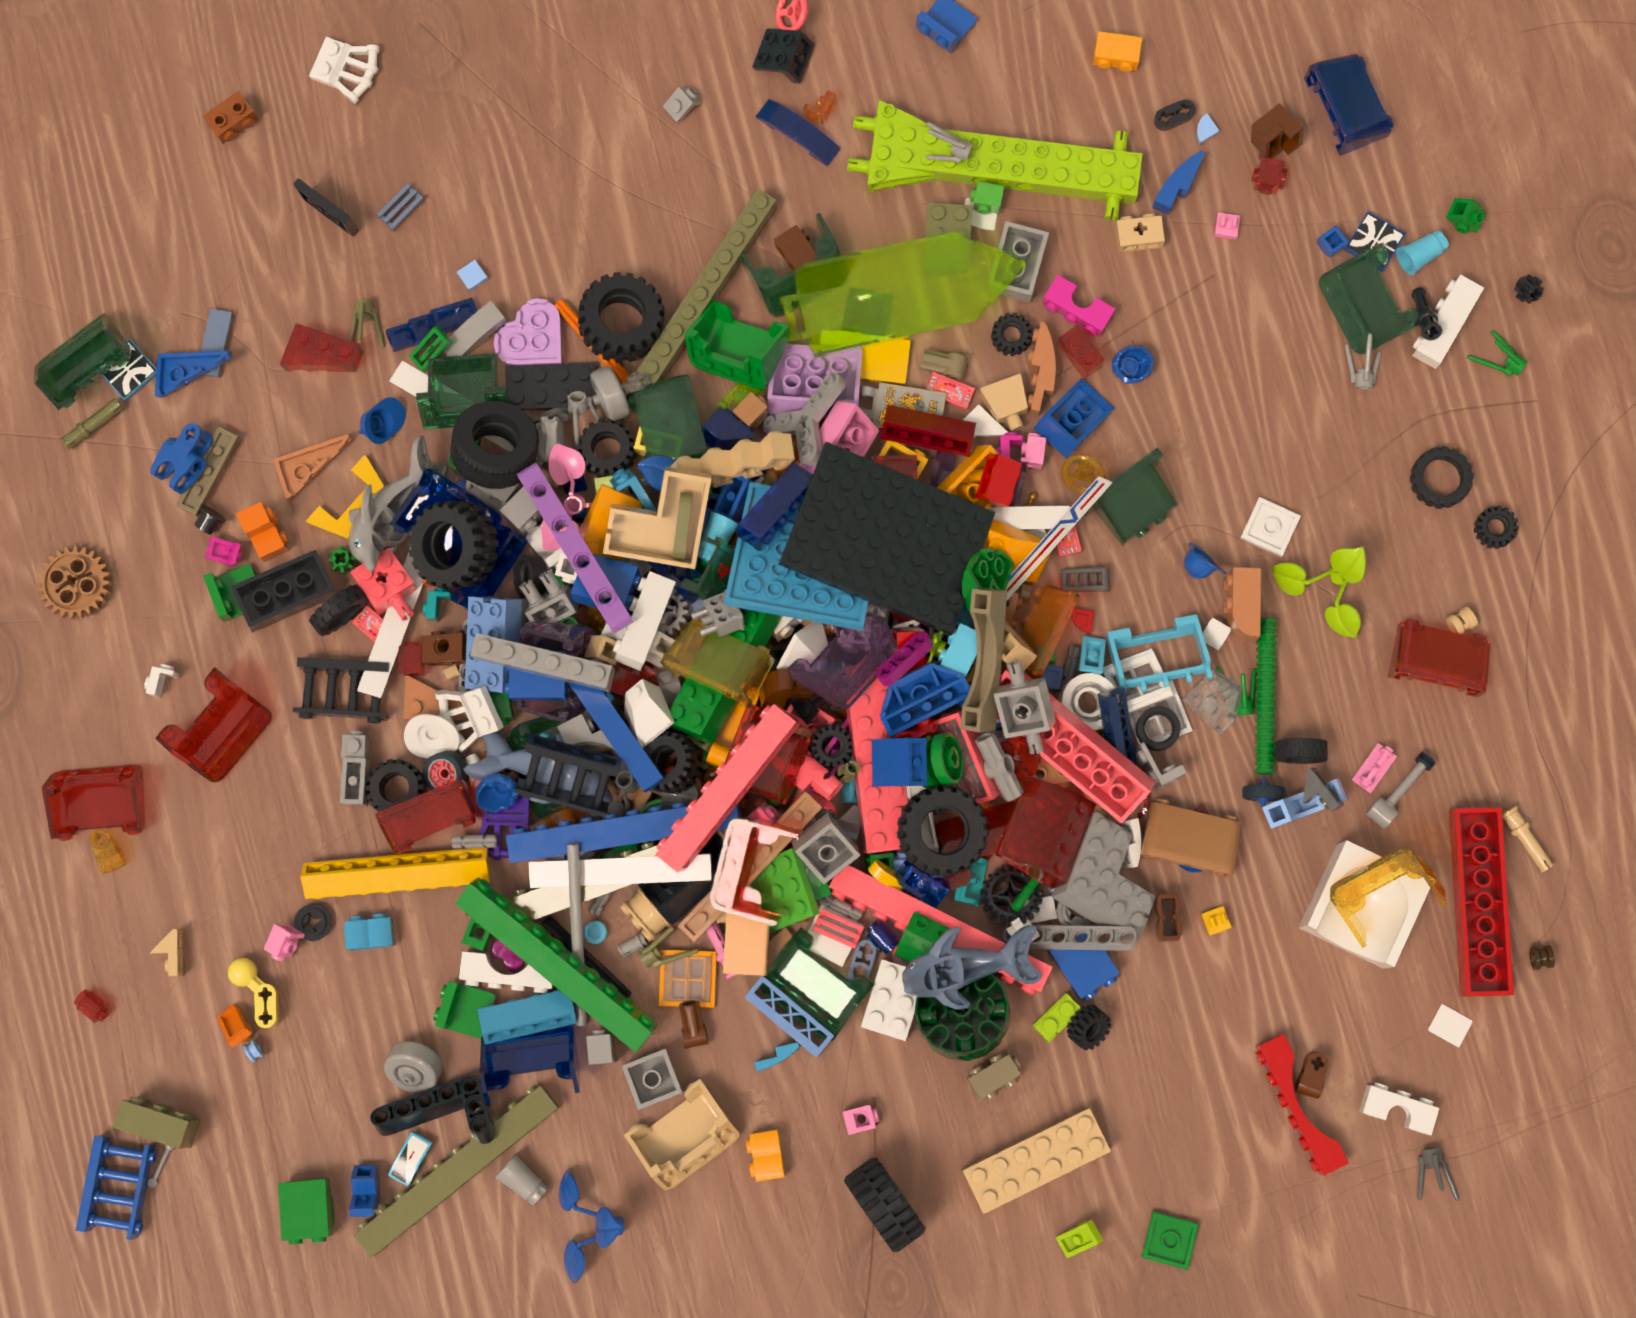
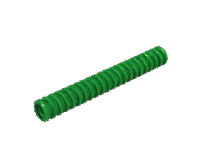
M1261 618L1260 637L1256 641L1258 648H1256L1258 655H1256V659H1258V662H1256V666H1258V669H1256V673H1258V676H1256V680H1258L1256 687L1258 690L1255 691V694L1258 697L1255 698V701L1258 704L1255 705V708L1258 711L1255 712L1257 719H1255L1257 726H1255V730H1257V733H1255V737H1257V740H1255V744H1257V747H1255V751H1257L1255 758L1257 761L1254 762V765L1257 766V769H1254V772L1261 775L1275 773V769H1273L1275 762H1273V759L1276 758V755H1273V752L1276 751V748L1273 745L1276 744V741L1273 738L1276 737L1274 730H1276L1274 723H1276V719H1274V716H1276V712H1274V709H1276V705H1274V702H1276L1274 697L1276 691L1274 688H1276L1277 684L1274 681L1277 680V677L1274 674L1277 673V670L1274 667L1277 666V663L1274 661L1277 659L1275 652H1277V648H1275V645H1277V641H1275V638H1277V634H1275V631H1277V627H1275L1277 620L1274 618Z

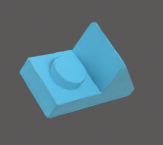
M1083 636L1077 671L1102 675L1106 639Z

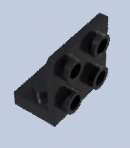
M768 28L765 31L752 67L759 71L781 72L793 83L800 84L815 44L802 31Z

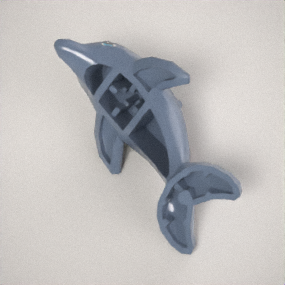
M496 731L482 736L486 744L487 757L476 763L468 764L464 768L467 775L479 780H483V778L493 773L499 774L505 769L527 775L532 755L525 752L526 748L513 752L505 738ZM561 734L555 735L557 741L564 742ZM541 757L535 780L543 785H549L555 763L553 759ZM564 764L558 789L572 791L578 769L577 766ZM587 770L580 795L594 798L601 775L599 772ZM606 788L603 801L610 803L613 801V797L608 788ZM533 797L529 798L530 801L542 804L551 803Z
M1028 925L1020 928L1009 938L1000 952L975 948L953 947L961 930L958 926H955L946 931L934 943L930 951L914 958L902 973L904 992L908 995L935 997L943 1005L956 1010L968 1008L970 1002L965 999L958 989L992 973L1004 970L1015 980L1024 984H1034L1040 981L1042 977L1041 971L1037 970L1027 957L1030 943L1036 934V927Z

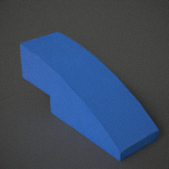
M1199 151L1191 156L1170 175L1160 189L1152 206L1153 209L1169 215L1176 196L1186 198L1205 154L1204 151Z

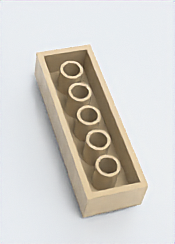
M1087 1107L961 1170L982 1213L985 1214L1111 1152L1091 1109Z

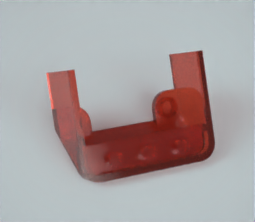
M459 779L376 813L375 817L392 851L402 854L412 849L411 845L415 841L453 825L462 824L463 827H468L475 824L476 819L482 820V812L476 803V797L471 785Z
M742 817L732 820L727 828L710 894L712 906L720 911L776 926L782 920V915L760 910L762 904L760 892L754 888L747 887L758 842L772 844L778 839L779 834L799 839L804 835L805 830L769 820Z

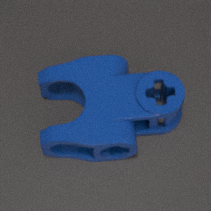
M190 423L186 425L178 438L172 437L164 442L151 466L150 473L160 480H164L174 470L169 487L179 494L184 493L198 480L206 468V460L203 456L213 443L212 434L202 430L197 424ZM191 431L195 435L191 436L188 434V432ZM202 439L206 443L202 444L201 442H199V440ZM166 464L164 469L158 473L160 466ZM184 477L183 484L178 486L179 481Z

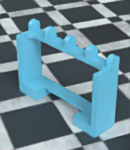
M1197 614L1175 618L1174 628L1136 636H1132L1130 628L1107 632V646L1118 686L1125 687V691L1128 688L1140 686L1141 691L1146 692V685L1163 682L1164 688L1169 687V680L1185 677L1187 683H1191V676L1203 673L1206 674L1207 679L1212 678L1211 660ZM1194 634L1202 665L1129 680L1124 679L1117 653L1118 649Z

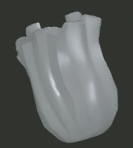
M548 416L540 417L539 423L535 424L539 433L537 458L543 463H549V456L555 444L565 446L564 424L557 416L550 420Z

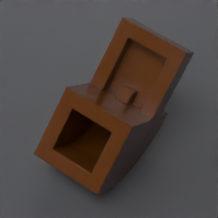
M790 668L779 669L767 674L759 686L761 707L776 704L784 708L788 698H811L813 691L810 674L790 673Z

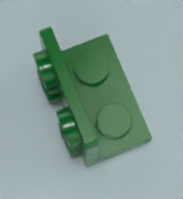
M250 564L217 577L213 573L203 575L218 617L223 622L243 615L230 586L255 576Z

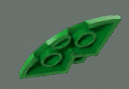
M993 547L983 548L974 554L968 562L962 579V594L970 615L973 588L1006 590L1014 562L1004 551H995Z

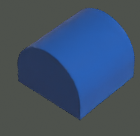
M1337 225L1317 239L1319 248L1328 257L1333 256L1350 243Z

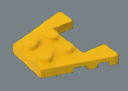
M365 455L351 469L367 485L371 484L372 495L385 487ZM364 490L338 520L318 506L306 522L348 540L351 528L349 512L353 509L361 508Z

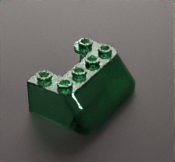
M103 313L35 365L34 384L58 410L62 407L68 408L76 401L74 398L77 394L76 390L80 387L86 388L94 381L93 378L99 373L101 375L105 374L111 368V365L112 367L117 365L118 367L124 366L130 360V346L106 313Z

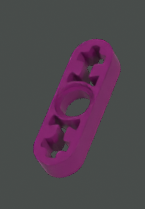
M918 632L913 635L877 669L876 676L883 686H890L896 683L932 649L933 642L928 633Z

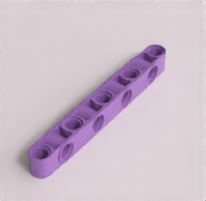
M535 462L517 473L519 480L613 634L633 623L634 621L537 463ZM546 492L543 496L538 497L540 493ZM563 527H567L565 531L559 532ZM589 562L586 567L581 568L582 564ZM612 598L609 603L603 604L605 599Z

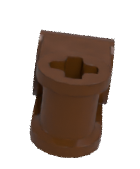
M1310 1052L1305 1056L1295 1086L1296 1093L1319 1099L1328 1068V1060L1325 1055L1318 1052ZM1318 1056V1061L1321 1062V1065L1316 1066L1314 1069L1311 1060H1316Z

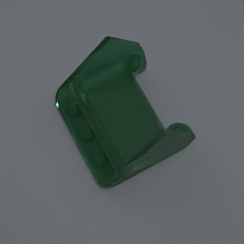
M1384 242L1372 246L1331 269L1319 279V287L1351 348L1358 354L1366 353L1367 339L1370 333L1372 334L1371 350L1419 326L1417 310L1408 309L1402 313L1400 312L1377 269L1388 259V250Z
M801 927L783 946L767 971V976L764 977L834 1035L831 1039L833 1041L875 984L862 975L856 977L853 982L842 976L810 951L814 938ZM762 983L760 985L762 992L771 999V989L765 983ZM774 992V998H781ZM785 1000L775 1001V1003L789 1013V1004ZM792 1007V1013H799ZM803 1015L793 1016L807 1027V1019ZM810 1022V1028H817ZM821 1030L812 1031L823 1040L828 1037Z

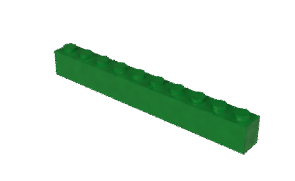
M478 877L470 882L455 902V905L635 1053L657 1028L658 1024L651 1015L642 1012L636 1007L633 1000L625 998L620 994L613 984L607 983L596 970L586 966L578 955L570 953L564 948L561 941L552 938L541 925L531 921L523 910L514 907L506 896L497 893L486 880Z

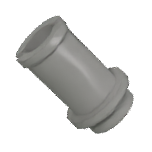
M635 933L633 938L617 945L623 958L641 948L644 949L648 945L642 933Z

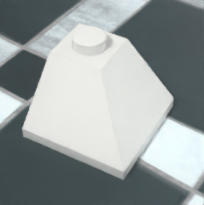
M811 622L794 634L776 667L778 670L790 668V673H804L811 676L816 671L821 672L828 663L826 658L830 653L822 623Z
M641 679L625 693L624 714L632 734L642 748L675 723L659 686Z

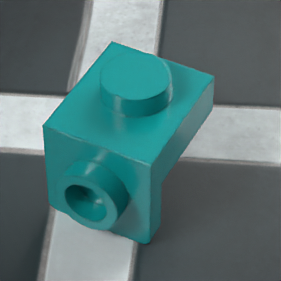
M435 588L434 591H428L427 602L424 601L423 615H426L430 622H439L440 600H454V595L448 592V589Z

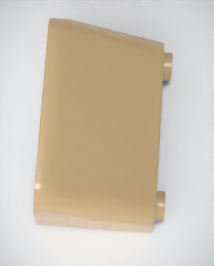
M701 1079L690 1083L686 1087L684 1096L687 1100L652 1126L635 1124L624 1135L651 1178L664 1190L672 1189L735 1143L740 1136L732 1121Z

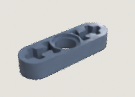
M870 940L860 941L855 949L842 993L843 1000L850 1006L861 1003L877 952L876 945ZM866 944H869L870 949L873 950V953L868 954L866 957V961H870L869 966L863 962H855L857 957L859 959L862 958L863 952L859 951L860 947H865ZM857 966H862L866 969V976L861 980L853 976V969ZM850 979L855 983H864L863 988L857 987L856 993L860 997L859 999H854L853 1002H850L849 997L846 996L847 991L851 992L853 989V985H849Z

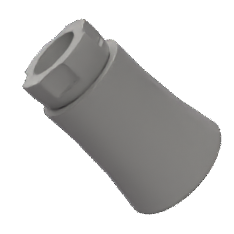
M517 1153L494 1178L509 1187L524 1200L527 1199L531 1205H534L548 1189L542 1183V1180L525 1165Z

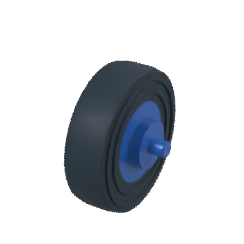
M1261 779V783L1256 785L1243 786L1242 797L1245 800L1261 803V807H1264L1270 801L1284 799L1285 790L1282 786L1266 783V779Z

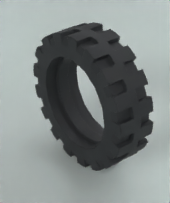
M1446 446L1441 448L1434 447L1424 452L1411 469V489L1413 493L1415 492L1418 495L1417 499L1424 501L1425 505L1429 507L1434 506L1436 509L1450 508L1461 502L1473 486L1472 480L1474 479V473L1471 471L1472 465L1466 461L1467 457L1464 454H1459L1458 450L1454 448L1451 450ZM1445 460L1458 470L1460 484L1454 493L1447 496L1437 495L1426 486L1423 472L1430 462Z
M357 584L350 585L346 589L340 590L338 594L332 595L328 601L323 602L322 606L318 607L314 611L315 613L311 615L309 622L320 636L329 635L332 631H337L341 626L346 625L349 620L355 618L356 614L360 613L363 607L367 605L369 599Z

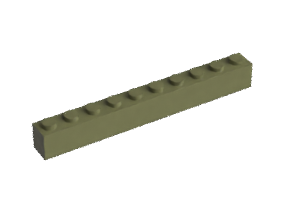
M756 189L637 369L636 375L638 380L657 391L686 347L685 332L712 300H717L777 209L776 199L760 189Z
M536 1085L532 1086L524 1093L526 1097L522 1101L518 1102L515 1100L506 1107L508 1111L502 1117L496 1115L493 1118L496 1135L490 1143L480 1144L472 1134L469 1137L471 1142L464 1147L461 1144L450 1152L451 1158L446 1162L443 1159L431 1167L433 1170L431 1174L427 1177L423 1174L413 1182L415 1186L407 1192L404 1189L394 1197L396 1202L391 1206L387 1204L382 1206L375 1212L377 1217L371 1222L369 1219L362 1222L357 1227L359 1231L354 1237L369 1257L372 1258L380 1253L560 1108L543 1085L538 1088Z

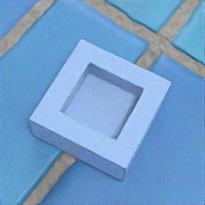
M473 260L457 271L458 276L470 292L488 280V277L476 260Z

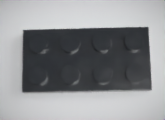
M596 364L506 365V403H510L523 411L568 408L567 396L572 392H584L586 397L596 395L590 381V374L596 370Z

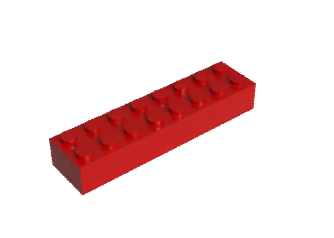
M1502 807L1455 808L1449 811L1460 997L1514 995Z

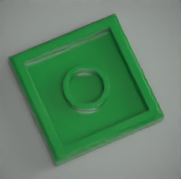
M1152 1211L1141 1258L1188 1270L1199 1223Z

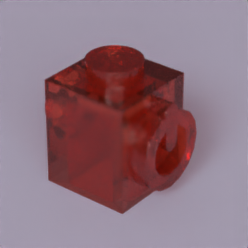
M1262 157L1258 168H1254L1252 181L1255 182L1254 190H1259L1260 193L1266 195L1276 194L1278 189L1283 190L1287 175V168H1283L1284 161Z

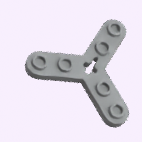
M837 373L827 375L802 410L774 413L767 416L763 422V431L766 434L772 431H781L782 433L791 434V436L796 435L800 462L809 468L816 466L822 451L818 423L842 392L845 380Z

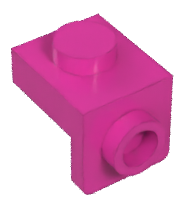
M1014 432L1000 435L999 447H995V451L1002 456L1010 458V447H1021L1023 435H1018Z
M211 536L204 559L233 566L235 562L238 563L242 555L241 544Z

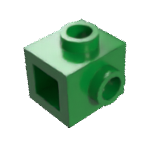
M1455 198L1446 218L1455 226V230L1460 233H1478L1486 212L1473 199Z

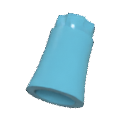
M1437 230L1410 244L1397 248L1396 257L1402 269L1407 274L1414 275L1423 266L1446 251L1449 243L1443 233Z
M710 512L705 532L699 544L697 558L715 565L740 525L723 515Z

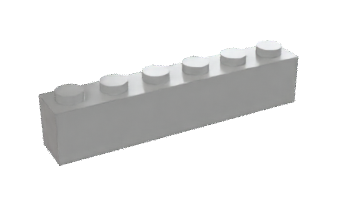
M479 633L475 635L470 656L478 661L607 692L611 690L615 674V668L612 665Z

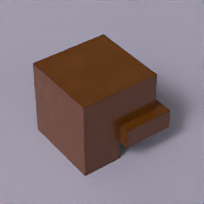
M1280 103L1252 124L1251 143L1260 151L1259 159L1266 164L1281 153L1282 150L1287 155L1292 153L1302 145L1303 126Z

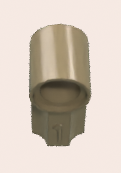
M925 349L920 369L943 374V376L955 381H962L968 358L957 353L944 354Z

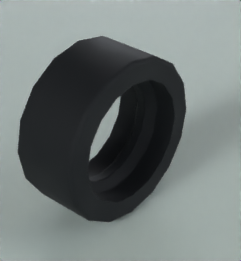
M521 555L516 559L513 570V582L515 590L521 598L526 597L519 586L524 582L528 583L527 581L530 579L533 580L541 596L546 591V587L539 576L544 572H548L546 563L540 555Z
M1154 706L1145 710L1138 718L1135 727L1139 742H1144L1147 749L1153 751H1163L1171 747L1179 738L1181 731L1180 720L1171 709L1163 706ZM1152 716H1164L1171 723V735L1163 742L1152 741L1145 733V723Z

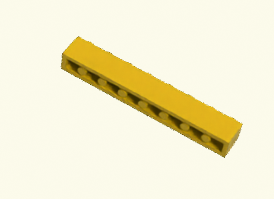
M488 847L308 862L303 863L300 877L305 899H321L323 897L367 895L379 892L390 893L402 890L413 891L425 888L458 887L469 885L470 882L478 877L490 883L491 865Z

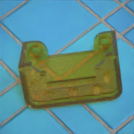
M701 618L697 620L692 619L664 653L660 663L670 673L678 677L681 675L684 678L688 677L723 693L727 698L739 700V705L750 709L775 661L769 654L770 650L761 645L754 647L728 634L719 637L716 631L702 636L700 628L708 625L703 626Z

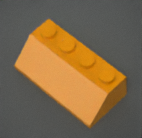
M978 445L970 453V456L966 457L937 488L989 509L992 506L991 504L976 499L975 496L988 455L998 453L991 445Z

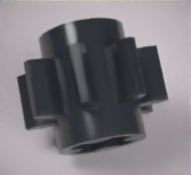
M1530 274L1527 277H1521L1514 288L1518 292L1516 298L1521 302L1526 301L1528 304L1537 301L1542 296L1544 290L1540 286L1543 281L1536 276L1532 277Z

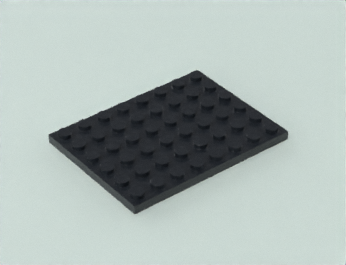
M825 442L778 565L952 636L965 602L962 594L964 571L972 556L983 549L996 512L829 442Z

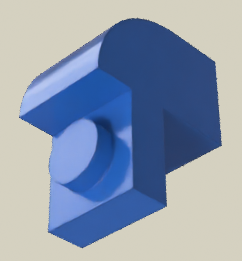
M378 1164L354 1165L351 1175L353 1195L349 1207L350 1217L374 1216L375 1209L379 1207L380 1199Z

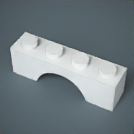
M462 952L459 980H465V985L479 986V982L488 983L489 988L502 989V984L511 985V990L525 991V987H533L534 992L548 993V989L554 990V985L530 965H527L524 970L517 974L504 975L493 967L488 954Z

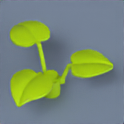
M1364 547L1335 550L1330 557L1332 568L1309 580H1306V571L1297 564L1279 563L1272 567V574L1280 589L1292 596L1301 595L1305 591V584L1309 585L1331 575L1332 582L1337 585L1341 584V588L1336 597L1335 606L1326 608L1325 619L1336 633L1349 638L1358 636L1361 627L1360 615L1351 605H1340V599L1345 587L1348 585L1347 582L1352 584L1358 583L1365 575L1366 555Z

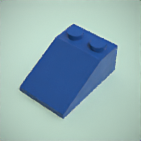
M1081 378L1043 415L1034 429L1067 459L1115 408Z

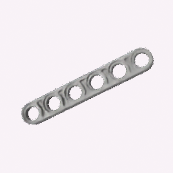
M1033 925L1038 933L1042 934V938L1037 942L1032 941L1029 949L1129 951L1137 947L1139 937L1135 929L1129 926ZM1005 929L1002 935L1005 943H1007L1010 935ZM1084 933L1088 935L1084 942L1076 941V937L1079 934ZM1056 934H1065V937L1062 941H1053V938ZM1126 934L1134 936L1133 940L1129 943L1121 941L1122 937ZM1101 935H1111L1110 939L1107 942H1099V937Z

